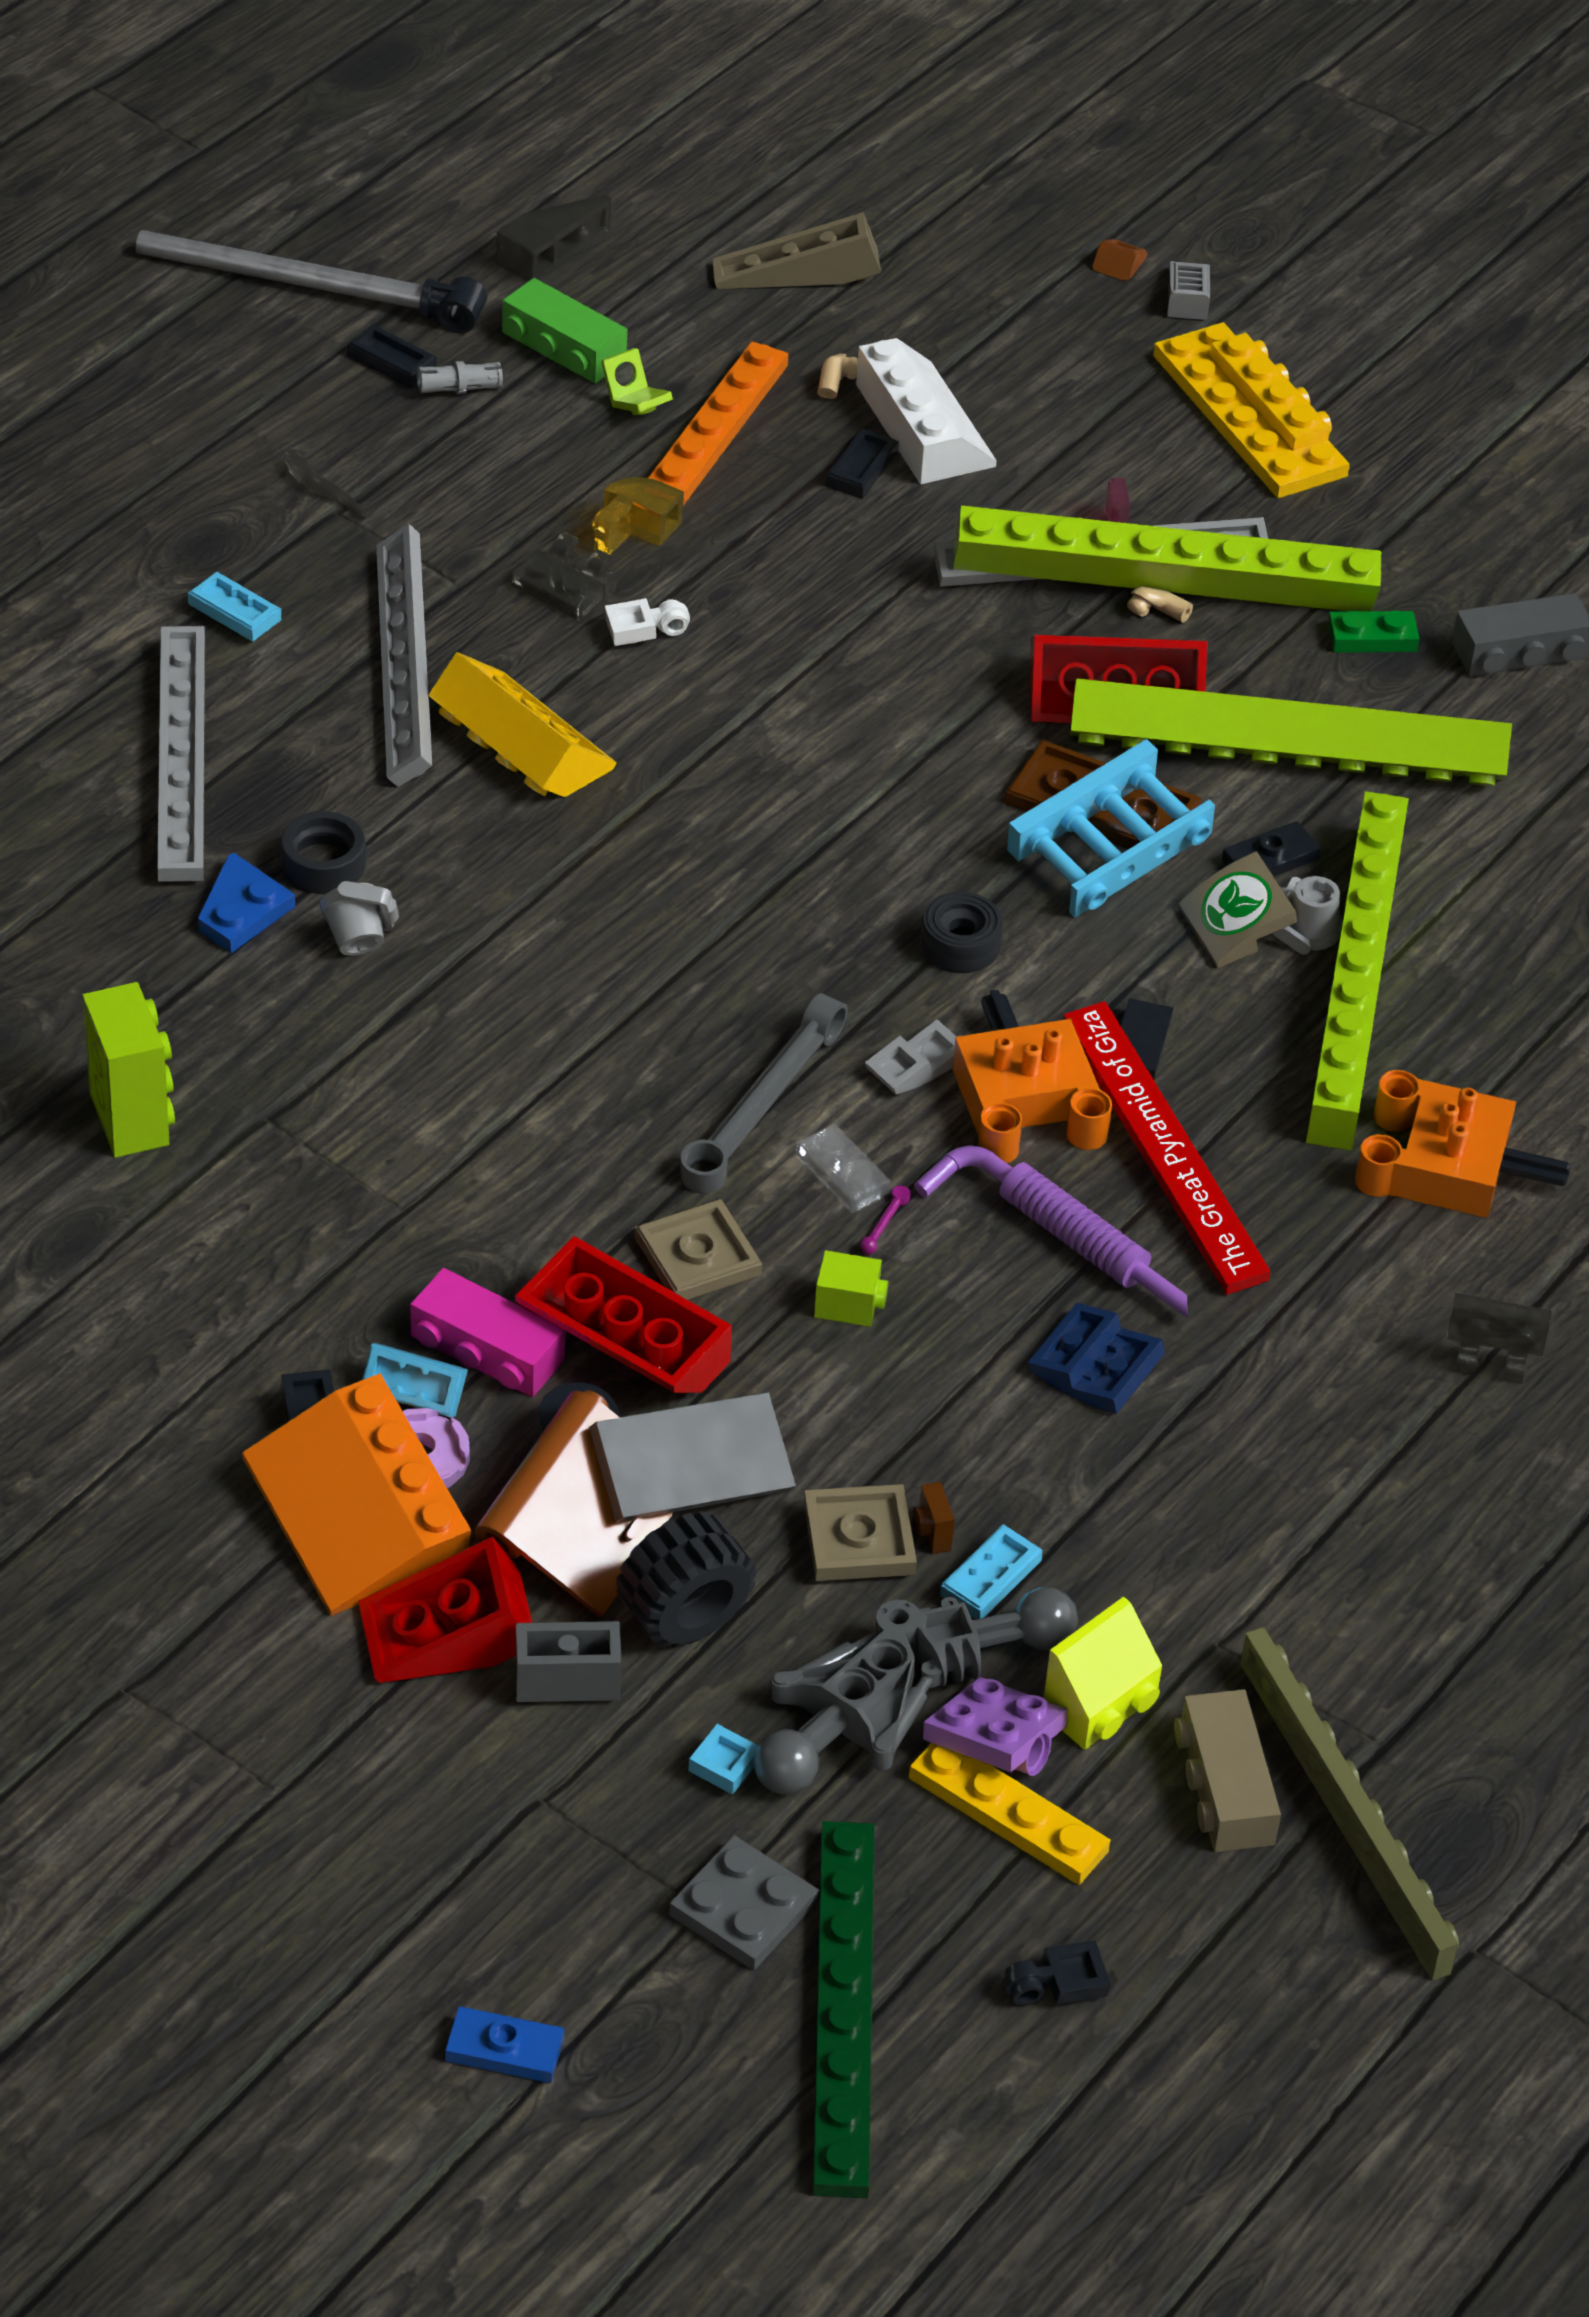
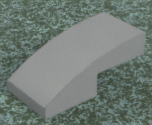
M935 1020L908 1042L901 1036L897 1037L867 1060L865 1065L893 1093L907 1092L934 1080L952 1069L955 1037L957 1036L939 1020Z

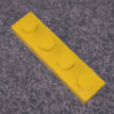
M931 1743L910 1766L909 1779L1077 1885H1080L1109 1852L1111 1839L990 1764Z

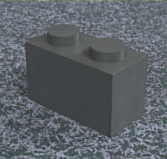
M620 1622L516 1623L515 1664L517 1702L620 1700Z

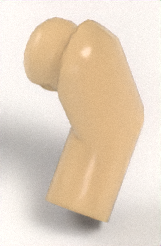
M842 353L828 357L822 365L817 394L825 399L836 398L840 380H843V377L849 379L857 377L858 358L846 357V354Z
M1144 586L1134 589L1131 592L1132 598L1127 602L1128 609L1138 616H1146L1150 607H1153L1182 623L1187 621L1193 609V605L1190 602L1166 590Z

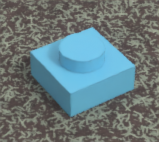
M716 1724L689 1758L688 1771L733 1795L754 1768V1754L758 1745Z

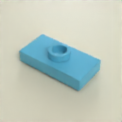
M215 572L188 592L189 605L252 642L281 621V608L219 572Z
M372 1343L362 1380L381 1373L397 1402L416 1408L437 1410L440 1415L447 1417H456L468 1369L378 1343Z
M1002 1524L941 1584L940 1596L943 1598L954 1597L958 1603L965 1602L970 1616L976 1620L982 1619L1042 1561L1043 1550Z

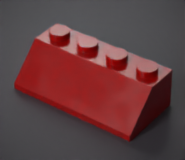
M1034 635L1030 640L1029 668L1031 722L1071 723L1076 679L1205 692L1207 641Z
M573 1236L515 1296V1302L673 1393H702L731 1362V1324L576 1236Z

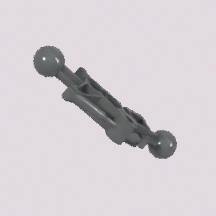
M1038 1587L1024 1594L1015 1611L972 1621L965 1602L958 1603L954 1597L944 1598L941 1601V1607L930 1609L929 1607L919 1609L916 1605L906 1600L896 1599L887 1601L877 1610L876 1629L874 1632L852 1644L845 1642L794 1671L777 1672L772 1676L771 1697L775 1703L802 1707L814 1715V1717L798 1731L791 1729L776 1730L761 1740L755 1751L753 1761L758 1780L768 1790L779 1794L789 1795L800 1792L811 1785L818 1772L820 1761L818 1754L839 1734H843L869 1751L872 1764L876 1769L887 1770L891 1768L896 1749L927 1700L925 1693L929 1688L946 1686L947 1676L956 1683L963 1682L964 1672L973 1679L980 1678V1648L1022 1639L1025 1644L1035 1649L1050 1651L1075 1632L1079 1622L1075 1603L1066 1593L1056 1588ZM917 1660L921 1665V1679L916 1687H914V1664Z

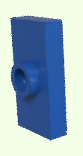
M459 2006L445 2050V2061L552 2083L564 2041V2028Z

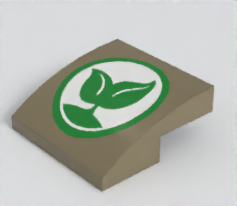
M1257 851L1213 874L1179 902L1180 911L1217 969L1258 952L1257 939L1297 923L1295 909Z

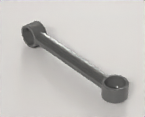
M823 993L817 994L804 1013L801 1027L708 1140L693 1141L683 1148L680 1157V1179L687 1189L695 1193L708 1194L724 1186L727 1180L729 1157L821 1044L830 1046L841 1033L848 1013V1006L845 1003ZM697 1162H710L718 1166V1168L702 1172L694 1170L690 1166Z

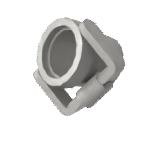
M1312 876L1304 879L1292 877L1281 889L1296 911L1297 923L1271 934L1300 954H1308L1310 950H1324L1335 945L1340 939L1342 927L1340 891L1338 886L1332 880L1325 877Z
M344 881L339 884L338 888L325 894L319 904L322 916L328 922L340 952L348 956L365 954L378 948L384 941L383 931H392L394 923L399 918L395 899L392 898L391 891L369 883Z

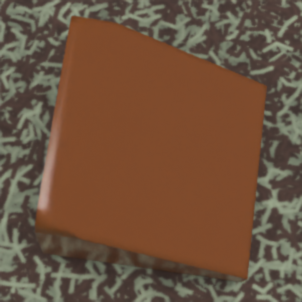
M1115 239L1103 240L1099 244L1093 269L1102 274L1128 281L1144 262L1148 252L1145 249Z

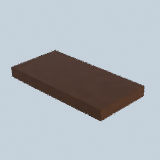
M1041 740L1006 791L1005 804L1028 812L1106 763ZM1163 784L1190 811L1201 805L1202 797ZM1143 789L1134 790L1122 798L1155 832L1174 822ZM1108 810L1100 811L1087 819L1112 843L1128 849L1140 843Z

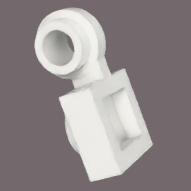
M646 598L605 606V619L614 646L656 639V627L667 635H680L687 629L690 622L687 607L677 600L664 601L658 608L650 609Z

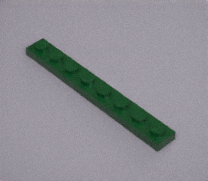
M822 1821L813 2196L868 2199L875 1823Z

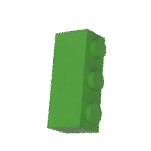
M536 278L531 279L503 300L502 332L595 384L605 377L601 360L627 351V328Z

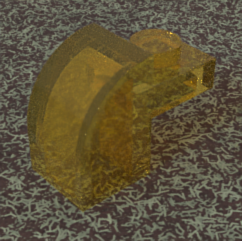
M643 477L625 478L611 483L604 489L603 508L597 512L593 520L592 529L595 531L594 550L609 556L630 534L660 546L682 524L683 491L658 480Z

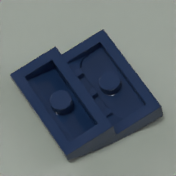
M1076 1303L1028 1361V1367L1031 1372L1056 1389L1086 1404L1117 1414L1163 1357L1165 1350L1161 1338L1121 1328L1118 1313Z

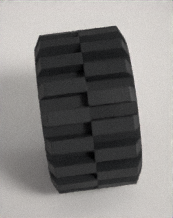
M698 1512L694 1515L688 1513L681 1515L675 1520L671 1519L663 1523L661 1527L646 1535L631 1550L630 1556L623 1561L620 1567L621 1573L616 1578V1585L618 1587L616 1591L619 1598L654 1643L657 1642L662 1647L672 1645L674 1648L681 1647L688 1642L692 1644L699 1641L728 1622L747 1601V1595L754 1588L755 1581L753 1579L757 1576L754 1562L719 1517L714 1514L709 1515L707 1512Z

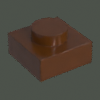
M941 1482L921 1485L919 1506L913 1508L916 1532L918 1536L926 1537L932 1555L949 1552L952 1548L955 1519Z

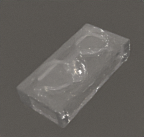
M836 1124L797 1142L796 1156L851 1213L890 1194L891 1181Z

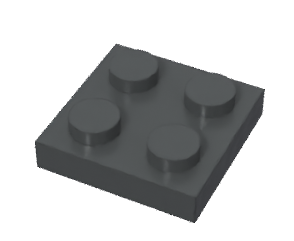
M734 1835L670 1902L669 1916L754 1971L818 1902L819 1889Z

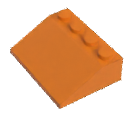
M381 1373L334 1391L242 1452V1458L330 1616L359 1605V1600L469 1548L471 1535L469 1525Z

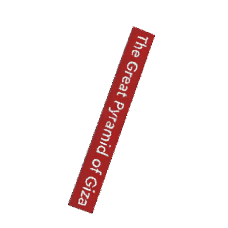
M1106 1001L1065 1013L1063 1020L1071 1019L1095 1079L1103 1092L1110 1097L1113 1109L1225 1294L1229 1295L1269 1281V1267Z

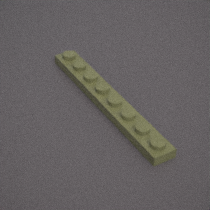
M1264 1627L1247 1632L1245 1634L1240 1665L1431 1980L1450 1975L1456 1951L1459 1948V1940L1454 1926L1450 1921L1443 1920L1434 1905L1430 1887L1423 1879L1419 1880L1412 1870L1403 1843L1399 1839H1393L1384 1824V1816L1376 1800L1368 1798L1360 1785V1778L1355 1765L1351 1760H1345L1336 1746L1335 1735L1330 1724L1325 1720L1321 1721L1312 1706V1699L1306 1685L1302 1682H1297L1289 1669L1284 1649L1281 1645L1273 1643Z

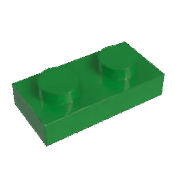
M1348 611L1329 613L1328 629L1333 653L1418 651L1420 639L1413 611Z

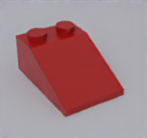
M493 1537L358 1601L374 1678L379 1683L493 1667L516 1655V1623H533L520 1569Z

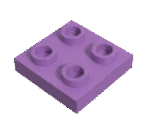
M980 1677L924 1721L923 1739L1008 1772L1017 1770L1034 1776L1042 1770L1048 1759L1051 1739L1067 1726V1709L1047 1702L1040 1696L1028 1695L1004 1686L997 1680Z

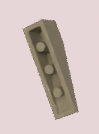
M864 212L712 258L714 280L717 289L837 285L855 280H864L872 275L881 273L878 248Z

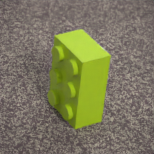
M138 982L82 994L89 1093L114 1157L170 1145L169 1125L175 1124V1115L167 1093L173 1092L174 1088L171 1072L168 1065L165 1064V1060L172 1058V1052L167 1033L165 1031L158 1032L156 1028L159 1023L153 999L145 1000Z

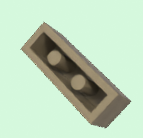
M1246 1690L1185 1696L1182 1716L1175 1718L1174 1732L1178 1748H1186L1188 1755L1186 1760L1188 1787L1191 1791L1197 1790L1200 1799L1197 1804V1817L1201 1832H1209L1214 1852L1274 1846L1281 1813Z

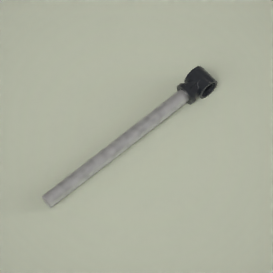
M145 230L139 232L136 241V252L141 255L419 309L420 317L425 319L438 318L443 327L454 333L464 334L471 331L488 297L482 284L470 277L455 278L450 284L439 283L436 279L428 278L424 285Z

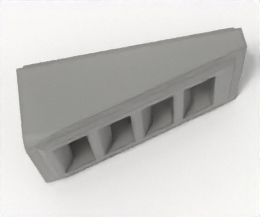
M1170 261L1167 317L1207 320L1210 302V265Z

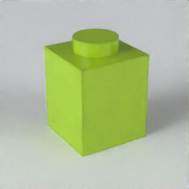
M825 1250L816 1286L814 1317L871 1327L875 1308L884 1309L889 1281L880 1279L882 1260Z

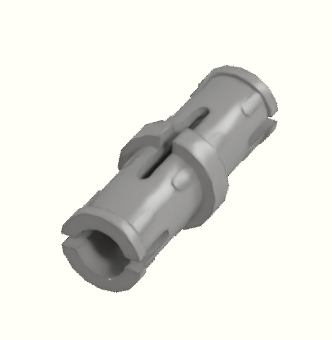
M456 361L450 366L418 367L417 385L420 394L439 391H455L456 394H466V390L501 389L503 384L500 362L465 365L463 361Z

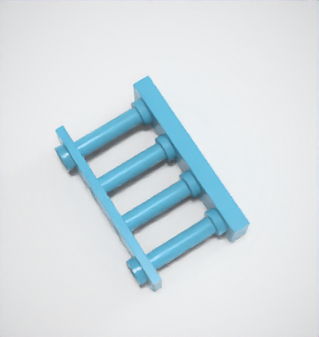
M1147 739L1009 823L1007 851L1018 862L1032 853H1040L1072 884L1069 913L1074 918L1088 909L1093 910L1100 907L1109 896L1191 845L1203 843L1212 833L1215 804L1208 800L1192 811L1182 804L1155 777L1158 749ZM1143 789L1174 822L1155 832L1122 798L1134 790ZM1108 810L1140 843L1121 853L1087 819L1100 811ZM1067 831H1074L1106 864L1087 875L1053 840Z

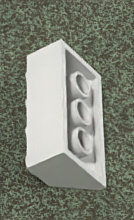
M897 338L859 346L856 385L890 438L899 441L898 450L920 484L996 467L997 460L930 360Z

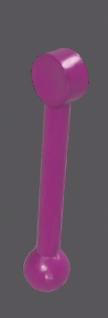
M900 1185L892 1189L889 1206L870 1235L862 1238L859 1242V1249L864 1255H871L876 1252L878 1247L877 1240L898 1207L909 1202L910 1190L907 1187Z

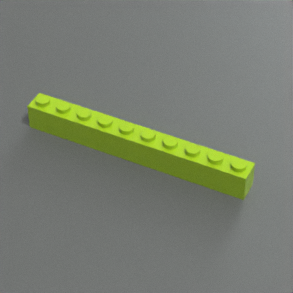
M962 505L955 531L953 569L1135 589L1144 586L1173 593L1340 611H1372L1381 587V551Z
M1076 679L1070 736H1078L1079 744L1104 746V740L1107 739L1122 741V748L1131 749L1147 739L1151 744L1165 745L1166 753L1190 755L1191 748L1209 750L1208 757L1217 759H1234L1235 753L1252 754L1251 761L1258 763L1277 764L1278 757L1295 759V766L1304 768H1321V762L1339 763L1338 770L1345 772L1364 773L1365 766L1382 768V775L1408 777V771L1426 772L1425 779L1432 781L1450 782L1452 775L1469 777V784L1495 786V780H1503L1507 776L1512 723Z
M1368 791L1364 793L1306 1143L1352 1151L1409 798Z

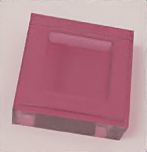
M1110 478L1105 503L1106 519L1111 522L1128 523L1130 501L1125 478Z

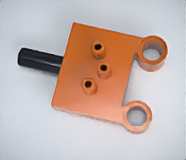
M991 990L989 995L981 999V1006L991 1031L955 1037L952 1065L953 1073L978 1134L977 1147H983L992 1151L1000 1159L1010 1163L1016 1159L1019 1153L1022 1128L1067 1120L1066 1134L1067 1139L1072 1145L1083 1150H1094L1102 1147L1108 1138L1112 1101L1108 1094L1099 1089L1071 1019L1019 1027L1007 995L1000 994L999 990Z
M1392 1070L1383 1074L1379 1080L1373 1118L1381 1128L1388 1131L1399 1132L1412 1127L1407 1149H1402L1397 1140L1387 1135L1376 1134L1364 1139L1360 1147L1355 1184L1359 1190L1370 1196L1382 1197L1391 1195L1488 1218L1500 1172L1557 1186H1565L1568 1182L1571 1166L1566 1161L1506 1148L1516 1101L1478 1093L1472 1088L1460 1089L1417 1079L1412 1073L1404 1070Z

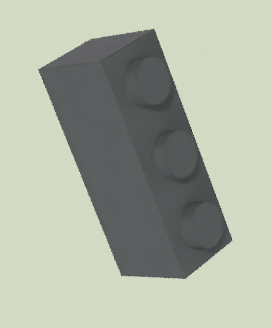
M1577 593L1457 611L1451 643L1469 676L1584 659L1589 656V615Z

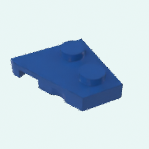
M233 852L227 857L199 915V932L232 953L294 909L295 894Z

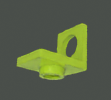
M632 348L601 360L613 408L632 411L633 415H642L656 410L657 405L673 400L671 391L648 387L637 348ZM622 362L630 363L634 372L631 382L625 386L618 384L615 379V370Z

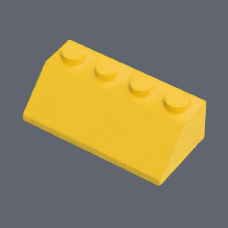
M455 653L428 695L441 705L438 711L440 715L457 726L463 723L470 729L466 735L472 741L485 749H489L491 746L498 752L495 759L500 764L513 772L518 770L526 775L523 782L543 796H546L548 791L567 797L612 771L617 762L505 672L461 653Z

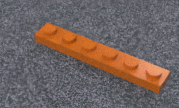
M751 341L646 480V493L684 506L787 368L789 353Z

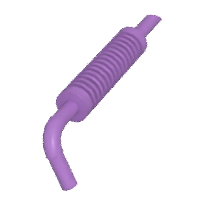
M964 1146L944 1155L937 1164L914 1183L916 1191L926 1198L961 1168L975 1166L983 1169L1002 1183L999 1193L1003 1199L1014 1205L1018 1210H1021L1025 1215H1028L1032 1220H1035L1037 1224L1070 1246L1071 1249L1077 1251L1078 1254L1084 1256L1093 1265L1099 1267L1101 1271L1106 1272L1108 1276L1112 1277L1120 1285L1129 1288L1138 1282L1188 1319L1187 1294L1149 1267L1151 1254L1147 1250L1137 1245L1128 1236L1122 1234L1121 1231L1115 1229L1111 1224H1108L1106 1220L1088 1209L1084 1204L1080 1203L1025 1162L1011 1167L992 1151L983 1147Z

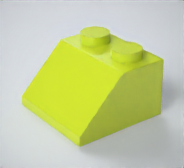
M1125 1597L1119 1599L1050 1650L1044 1699L1047 1702L1067 1709V1726L1062 1731L1084 1750L1099 1739L1107 1740L1119 1730L1122 1723L1137 1711L1139 1713L1147 1711L1156 1702L1160 1693L1158 1688L1162 1664L1132 1604Z

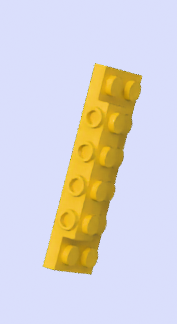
M1222 322L1154 343L1153 356L1277 499L1348 477L1350 464L1328 440L1332 429L1328 414L1325 411L1316 412L1310 405V398L1306 389L1303 387L1295 388L1290 383L1286 367L1282 363L1274 365L1268 358V351L1263 341H1253L1247 333L1235 336L1227 325Z

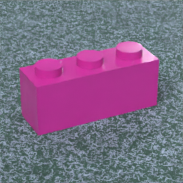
M445 1268L441 1269L410 1304L411 1336L416 1338L421 1344L429 1348H435L457 1359L464 1366L475 1368L499 1380L505 1387L516 1389L532 1398L565 1361L566 1331Z

